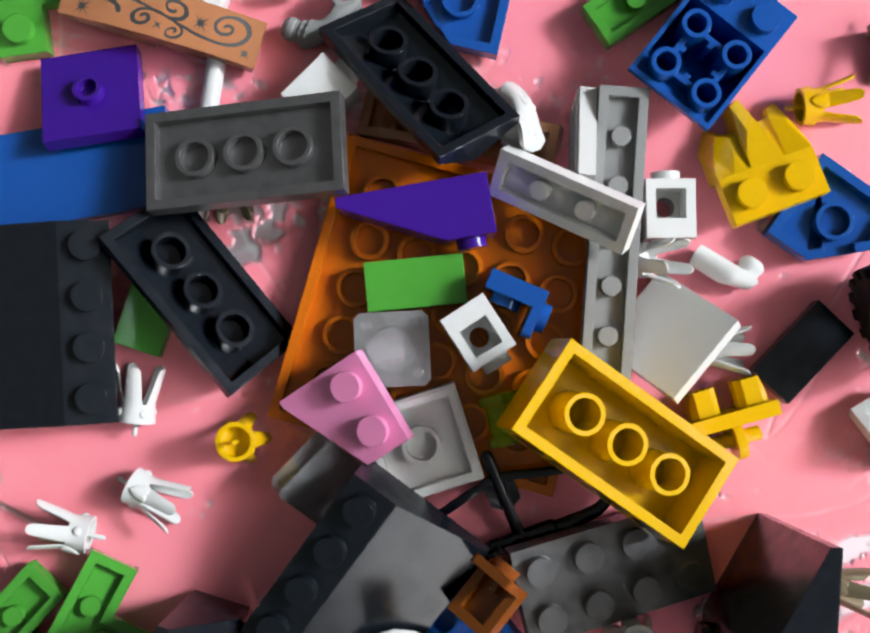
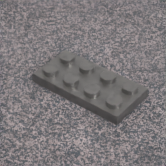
M340 90L145 114L146 211L154 216L349 195L345 98Z
M622 513L505 547L508 564L521 574L515 583L528 593L519 606L524 633H584L717 591L703 521L698 525L684 550L658 539Z

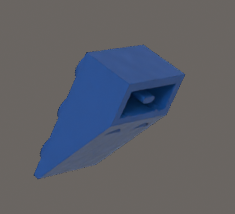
M683 0L628 68V71L703 131L707 132L798 17L777 0Z

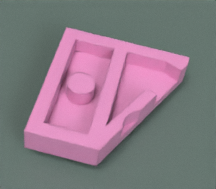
M363 350L354 351L279 402L283 409L366 465L375 462L415 437Z

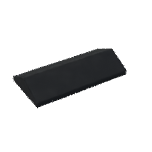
M380 0L319 27V35L438 165L476 160L519 121L520 115L407 0Z
M145 207L99 236L97 242L225 396L229 398L287 350L293 328L209 225L203 221L204 219L198 212L154 216L146 211Z

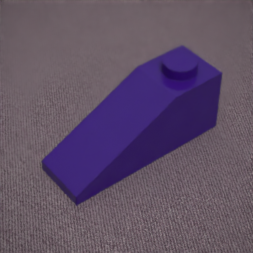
M486 171L335 198L336 208L340 215L440 245L449 246L456 244L458 252L487 247L486 239L494 238L497 233Z

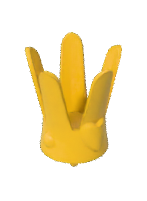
M854 73L818 88H811L810 86L797 88L794 93L793 106H786L784 110H794L795 120L799 126H813L817 122L861 124L863 122L859 116L826 112L825 109L860 100L865 96V91L861 88L827 90L855 77Z
M254 412L246 413L237 422L226 420L223 426L218 429L215 437V447L223 459L230 462L245 461L254 463L257 461V457L254 455L255 448L268 444L271 441L272 436L269 432L252 430V426L257 418Z

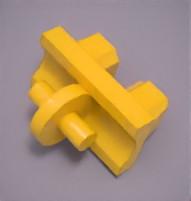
M751 374V376H742L727 381L734 406L719 409L713 387H705L687 392L684 396L688 419L685 420L705 435L724 431V435L711 439L723 448L730 449L731 453L739 460L749 458L750 442L763 438L762 431L758 425L743 429L742 425L783 414L779 400L767 397L758 375Z

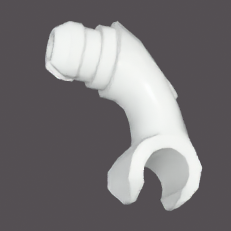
M506 81L500 88H494L520 115L518 123L501 137L502 146L505 147L510 144L529 153L541 150L546 140L540 126L536 106L532 103L527 92L516 83Z

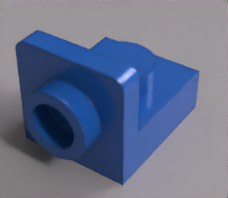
M492 268L483 289L492 292L489 301L516 313L520 305L527 307L528 309L517 332V336L530 339L533 331L541 334L553 306L545 303L550 292Z

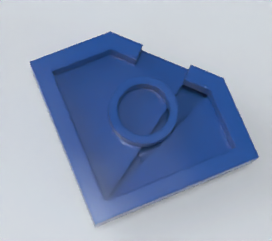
M418 0L439 34L457 52L492 60L497 59L510 0Z
M822 153L817 156V159L831 192L825 196L776 213L761 233L800 262L870 251V186Z

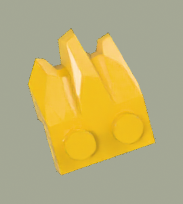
M736 100L723 112L727 135L711 131L702 132L697 156L710 189L715 187L732 229L817 199L831 192L811 143L774 103L762 111L761 120L757 122L743 105Z

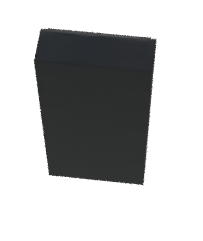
M820 300L812 301L748 370L752 375H758L762 384L782 403L789 404L855 333Z

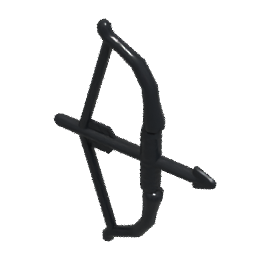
M484 450L481 454V459L488 477L439 510L448 515L485 491L491 507L504 511L512 531L509 534L484 543L490 548L488 554L484 557L489 561L496 554L498 556L506 554L505 547L585 524L601 516L610 505L600 498L596 503L582 510L555 520L547 519L523 528L515 509V504L521 496L514 480L565 473L555 466L500 472L492 452Z

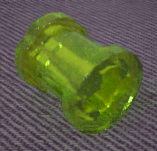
M518 389L478 399L479 407H483L486 410L492 438L488 441L490 449L520 443L495 425Z

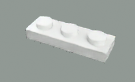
M510 144L500 149L489 188L491 196L621 255L631 245L646 204Z

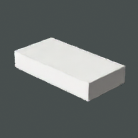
M580 86L576 91L570 111L569 170L594 181L596 177L597 87Z

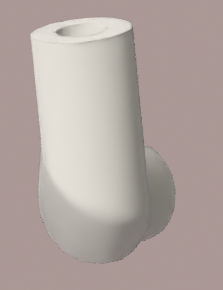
M700 245L689 262L696 270L712 280L744 290H749L759 283L757 278L764 272L763 264L750 255L742 256L736 265L704 245Z

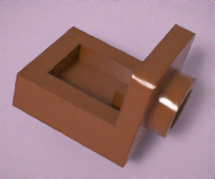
M476 552L471 561L478 568L447 608L475 633H499L527 597L528 593L515 583L521 574L496 554L490 562Z

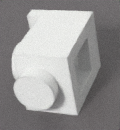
M676 170L651 172L650 178L644 180L642 202L646 204L641 217L640 242L648 241L651 243L675 237V239L688 238L690 240L697 238L696 178H680V171ZM657 201H664L669 205L670 213L667 217L657 214Z
M481 293L439 321L471 372L474 373L482 368L485 374L488 375L512 359L507 350L515 346L516 342L484 293ZM475 328H482L488 334V342L483 347H475L470 342V333Z

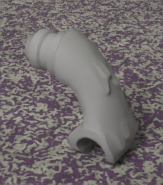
M331 0L332 9L327 16L320 20L311 19L308 21L304 19L301 21L296 17H288L282 24L281 35L286 41L295 42L298 46L302 47V50L317 48L326 43L319 35V27L362 9L363 2L362 0Z

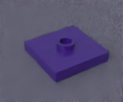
M136 44L41 59L42 139L49 152L145 136L142 55Z

